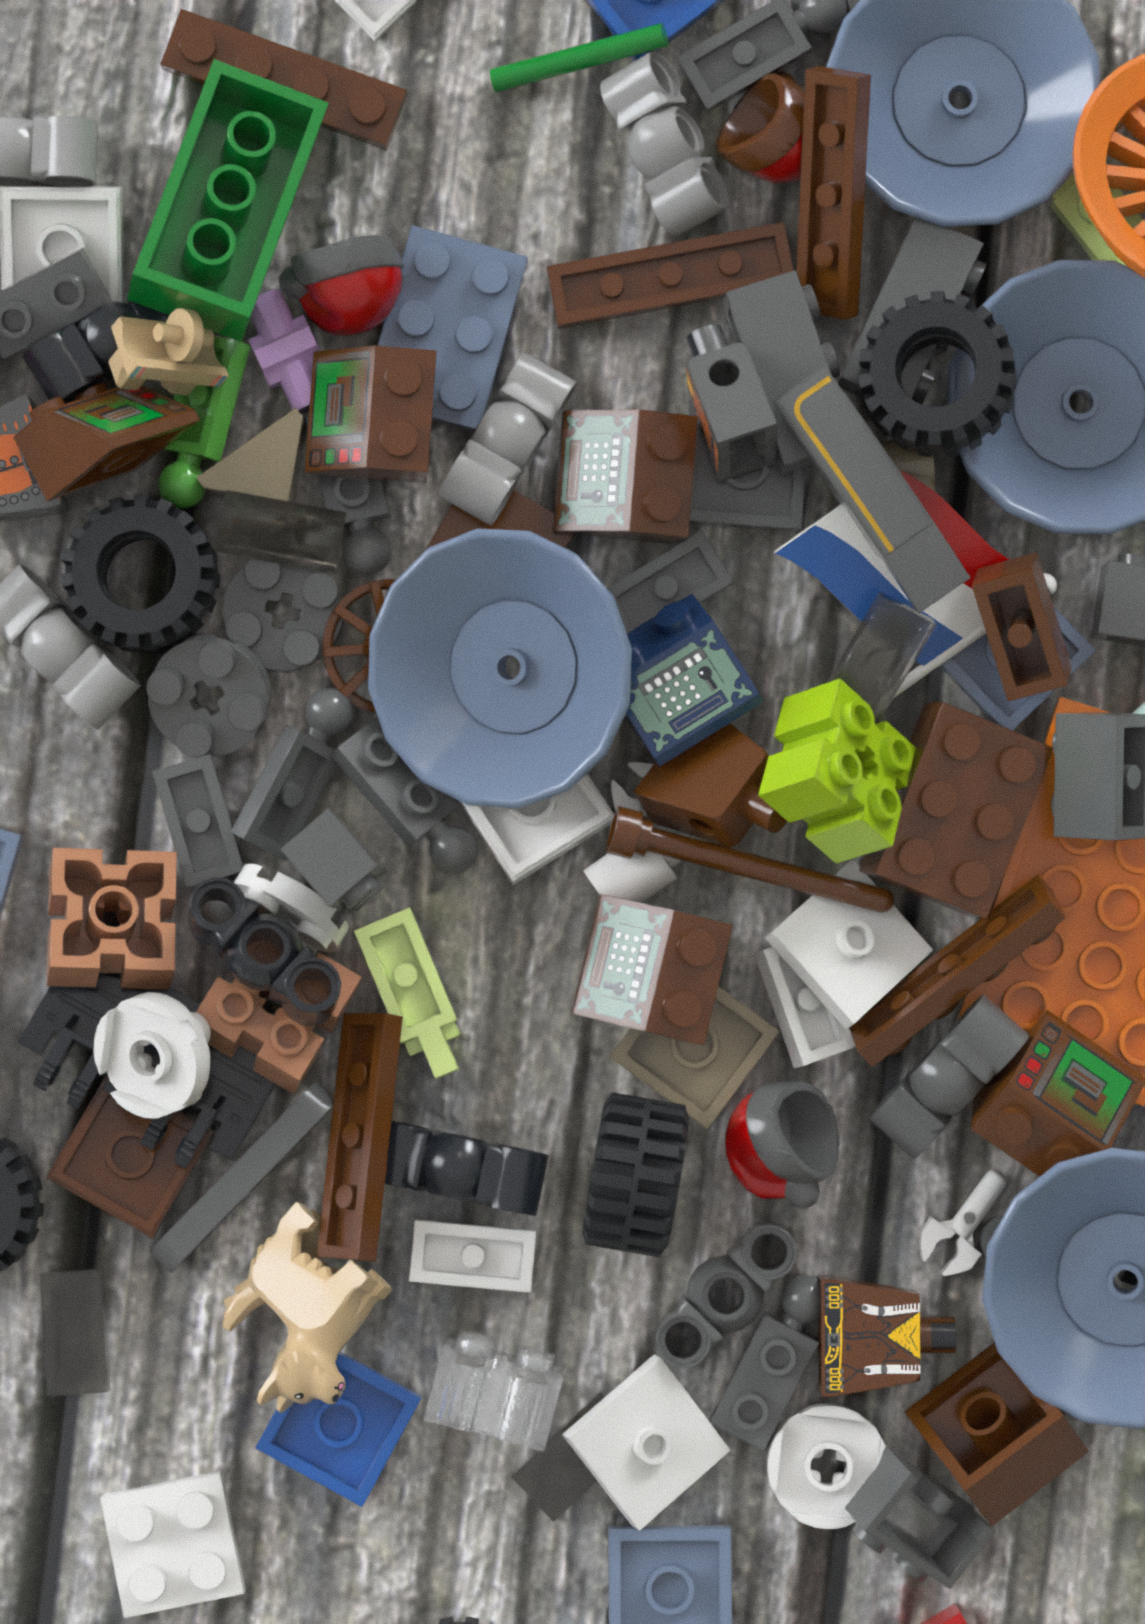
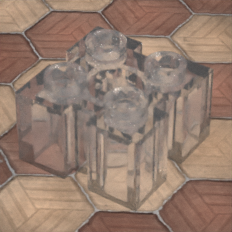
M460 1330L457 1339L446 1336L423 1420L471 1433L474 1431L496 1437V1439L545 1451L564 1375V1366L554 1364L555 1354L525 1345H519L517 1356L493 1350L495 1338L468 1330Z

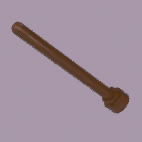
M618 806L610 825L606 842V854L630 860L633 854L644 857L647 851L880 913L888 912L894 905V896L887 889L653 828V821L643 819V812Z

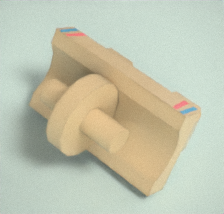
M178 308L170 314L166 322L120 316L111 327L118 349L109 359L108 363L115 383L120 389L138 390L146 379L160 381L162 387L168 390L170 394L188 396L197 385L220 387L229 377L226 367L221 365L216 358L213 331L203 327L199 313L193 309Z

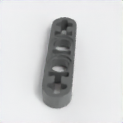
M314 1082L150 1250V1253L170 1273L178 1268L333 1109L334 1098L317 1082Z

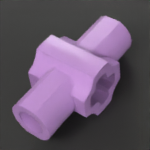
M274 289L258 297L251 316V321L258 336L249 339V342L270 388L273 389L281 385L291 410L297 408L300 414H304L303 411L309 410L313 354L314 351L320 350L304 315L294 319L281 289Z

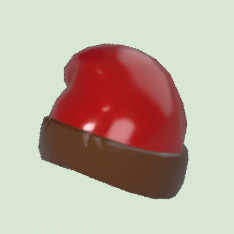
M783 71L766 74L754 83L728 116L715 142V148L720 156L734 168L771 183H788L801 180L805 91L796 84L791 74Z

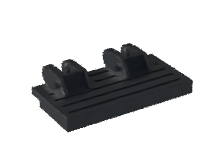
M99 973L96 987L50 986L18 1043L42 1056L54 1033L59 1035L33 1082L34 1086L43 1091H46L49 1086L53 1085L58 1078L61 1067L74 1044L92 1054L81 1075L76 1078L68 1092L67 1104L79 1110L100 1077L94 1059V1038L101 1018L109 1010L116 1008L126 999L146 992L168 995L181 1002L190 1012H196L201 1003L172 987L169 990L120 988L121 973ZM153 1044L144 1046V1053L152 1057V1067L156 1068L160 1064V1056ZM208 1044L210 1051L209 1078L201 1098L195 1104L188 1106L200 1114L188 1135L179 1144L175 1152V1164L185 1169L189 1166L214 1121L220 1124L221 1127L210 1144L209 1149L231 1161L244 1138L248 1135L276 1084L253 1071L256 1055L242 1046L238 1047L231 1058ZM109 1077L102 1087V1090L109 1094L117 1090L110 1082ZM175 1112L160 1118H153L140 1144L150 1150H153L156 1145L160 1144L167 1133L168 1124Z

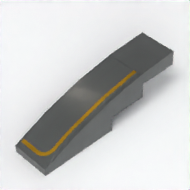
M822 366L773 400V403L838 502L844 505L874 553L883 560L916 611L921 613L971 578L896 465L825 366Z

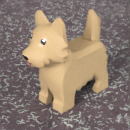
M297 1201L279 1221L276 1233L272 1237H268L264 1244L258 1246L257 1255L251 1259L248 1279L234 1287L236 1294L224 1299V1305L227 1309L224 1312L223 1328L227 1331H232L252 1311L265 1303L287 1325L288 1337L277 1354L270 1377L259 1390L257 1402L261 1406L278 1397L276 1409L280 1413L287 1410L294 1402L304 1405L314 1399H319L331 1405L340 1399L346 1388V1383L335 1364L338 1354L363 1324L374 1304L378 1300L385 1299L393 1290L376 1271L371 1269L367 1272L352 1259L340 1270L334 1266L330 1268L325 1261L319 1260V1257H316L321 1213L313 1209L309 1210L305 1205Z

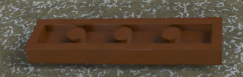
M180 9L160 63L162 70L204 85L213 59L326 101L329 104L321 125L322 128L386 151L408 95L407 90L184 9Z
M816 66L806 69L796 272L801 287L810 284L813 288L819 305L820 315L847 320L857 316L859 313L871 74Z
M784 222L547 266L558 329L725 298V294L728 291L794 271Z
M1037 874L992 909L987 919L981 918L895 985L855 1024L849 1027L857 1052L872 1067L885 1057L898 1054L909 1044L916 1033L934 1019H941L949 1015L957 1007L960 999L978 985L998 977L1005 970L1008 962L1030 945H1036L1046 940L1053 933L1057 924L1065 919L1055 894L1047 883Z
M343 1013L316 1257L376 1262L403 1016L387 1013Z

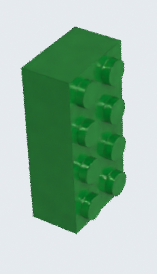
M213 59L133 271L127 300L170 315L178 308L193 309L199 313L205 329H211L215 333L242 342L329 103Z

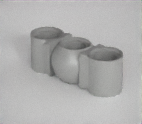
M651 51L601 81L600 90L603 101L610 114L617 121L619 131H630L627 140L630 157L640 173L646 178L651 179L644 186L650 193L651 204L658 220L670 234L678 237L730 207V192L722 175L714 166L713 158L701 157L704 148L702 133L693 117L685 109L680 108L687 102L681 94L678 78L665 57L659 52Z
M65 115L46 118L34 117L33 121L18 117H0V186H33L37 181L44 186L95 185L98 141L97 121L85 117Z
M526 352L522 353L499 390L496 402H493L487 409L471 440H468L465 449L462 450L453 463L440 487L438 496L487 525L492 526L516 488L520 475L524 474L544 438L547 437L550 429L566 407L577 385V381Z
M19 564L0 584V634L11 645L21 648V654L25 660L42 677L53 684L52 688L60 693L63 700L78 716L92 727L100 729L140 688L141 684L136 676L108 648L98 645L96 636L80 623V619L66 609L67 606L59 600L56 594L40 577L23 564Z

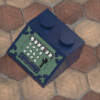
M693 594L678 602L664 606L655 617L627 633L632 647L630 705L624 718L659 767L764 702L717 625Z

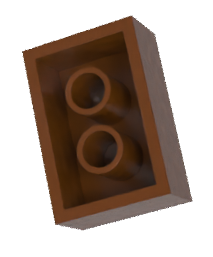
M925 702L910 739V743L916 747L908 785L905 788L896 790L900 797L902 810L893 846L866 854L859 872L967 916L987 919L1053 748L945 702Z

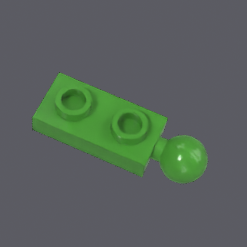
M214 336L216 358L221 365L226 367L229 377L220 387L197 385L188 396L174 395L173 400L195 409L200 418V421L163 449L178 456L175 462L167 465L161 472L158 481L159 492L164 500L173 503L179 509L195 506L205 495L206 490L196 478L203 473L200 469L201 460L221 461L251 345L232 338Z

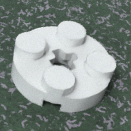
M256 864L244 865L234 883L241 889L246 899L255 901L260 905L258 913L274 914L289 921L300 935L303 949L308 946L313 950L314 954L317 950L324 952H335L349 930V925L346 920L337 925L331 921L336 911L335 908L329 907L320 895L289 876L277 872L272 882L264 878L257 877L262 866Z
M156 992L139 994L122 1001L116 1008L109 1010L101 1018L94 1038L95 1064L100 1075L107 1072L110 1082L117 1089L110 1094L120 1106L137 1116L160 1118L193 1105L201 1098L210 1073L208 1042L211 1037V1030L208 1022L202 1015L190 1012L178 1000ZM153 1044L160 1056V1064L156 1068L152 1067V1057L144 1053V1046Z
M834 1403L811 1405L801 1411L788 1415L783 1421L782 1426L774 1434L767 1454L768 1480L780 1504L799 1522L821 1529L847 1527L856 1521L847 1512L845 1507L879 1465L886 1446L875 1425L858 1411ZM824 1449H834L836 1459L844 1461L846 1465L844 1472L834 1473L832 1482L829 1483L820 1481V1472L811 1469L812 1459L821 1458Z

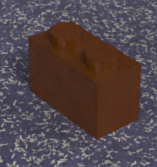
M1037 552L979 568L975 575L972 589L1007 701L1068 686L1072 665Z

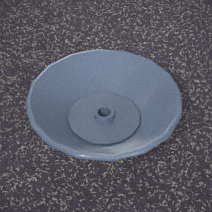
M860 0L842 20L826 65L829 68L871 74L865 185L893 210L942 227L996 225L1047 202L1074 173L1072 152L1077 123L1090 96L1100 85L1099 55L1076 8L1067 0ZM956 91L963 92L968 96L970 105L965 109H956L950 104L948 96Z
M1057 260L1009 279L982 305L992 313L995 323L1003 326L1008 335L1010 347L1013 350L1017 375L1016 389L1013 391L1014 402L1010 413H1004L1001 418L1002 426L994 435L988 432L982 437L983 444L972 451L969 445L958 449L967 473L1005 512L1053 533L1110 535L1144 522L1145 278L1128 266L1116 261ZM957 347L948 365L947 405L965 395L975 378V368L970 356ZM1076 393L1085 395L1090 402L1089 411L1082 414L1074 412L1069 405L1070 396Z
M477 528L429 547L390 585L370 632L368 691L385 740L421 782L466 805L520 809L569 791L608 754L630 705L632 647L613 594L578 554L531 531ZM510 656H514L520 663V672L515 678L511 677L506 671V662Z
M1109 1148L1058 1162L1014 1196L987 1245L982 1302L998 1353L1034 1396L1083 1423L1131 1429L1145 1428V1151ZM1128 1270L1136 1275L1138 1281L1132 1288L1122 1289L1115 1283L1114 1276L1119 1271Z

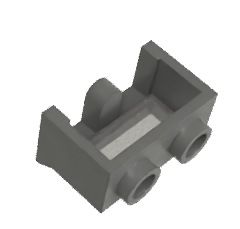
M887 1446L883 1451L879 1465L845 1507L847 1512L857 1522L852 1532L868 1547L879 1554L888 1547L898 1554L895 1557V1561L915 1579L923 1583L928 1576H931L948 1589H951L995 1533V1530L970 1503Z

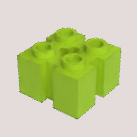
M841 679L785 697L774 737L783 744L782 752L768 756L758 796L789 823L803 819L808 824L805 837L836 864L892 847L902 810L900 797L896 790L905 788L908 785L916 747L889 722L883 721L875 724L871 706Z

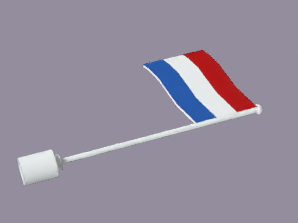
M899 470L971 577L921 613L913 608L883 560L874 553L842 504L773 552L792 561L816 577L871 632L921 664L870 699L867 703L871 706L873 712L986 634L972 584L979 568L1010 560L993 549L938 493ZM1043 573L1049 593L1053 595L1057 588V582L1052 575ZM682 832L679 833V835H683V836H687V837H691V838H694V837H695V836H691V835H688V834H685V833H682ZM647 851L644 857L633 854L630 860L606 854L583 871L599 895L603 894L643 903L678 879L671 868L681 861Z

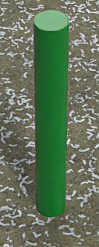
M663 23L492 68L490 69L491 83L495 92H501L668 47L667 32Z

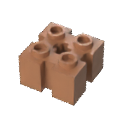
M53 848L49 868L48 915L63 916V919H51L47 943L46 986L96 987L99 973H121L120 988L169 990L175 972L176 923L160 922V919L171 918L176 901L177 852L127 850L124 865L102 864L103 849ZM109 911L116 913L115 918L120 925L118 927L105 925V923L101 922L103 913Z
M267 940L255 941L247 948L248 955L259 964H271L281 957L277 946ZM320 952L316 958L323 959L332 964L339 973L341 980V991L336 1009L332 1016L322 1024L314 1026L300 1025L291 1020L284 1011V1008H279L274 1015L270 1014L265 1010L267 1000L264 999L269 996L270 991L250 989L239 983L236 979L230 984L220 977H217L196 1011L208 1022L211 1030V1037L208 1042L210 1046L231 1058L238 1047L242 1046L256 1055L253 1071L294 1095L320 1054L324 1038L315 1033L317 1028L321 1027L331 1034L333 1033L343 1013H345L356 995L362 978ZM316 980L301 981L294 988L298 998L306 1004L316 1005L328 998L326 988Z

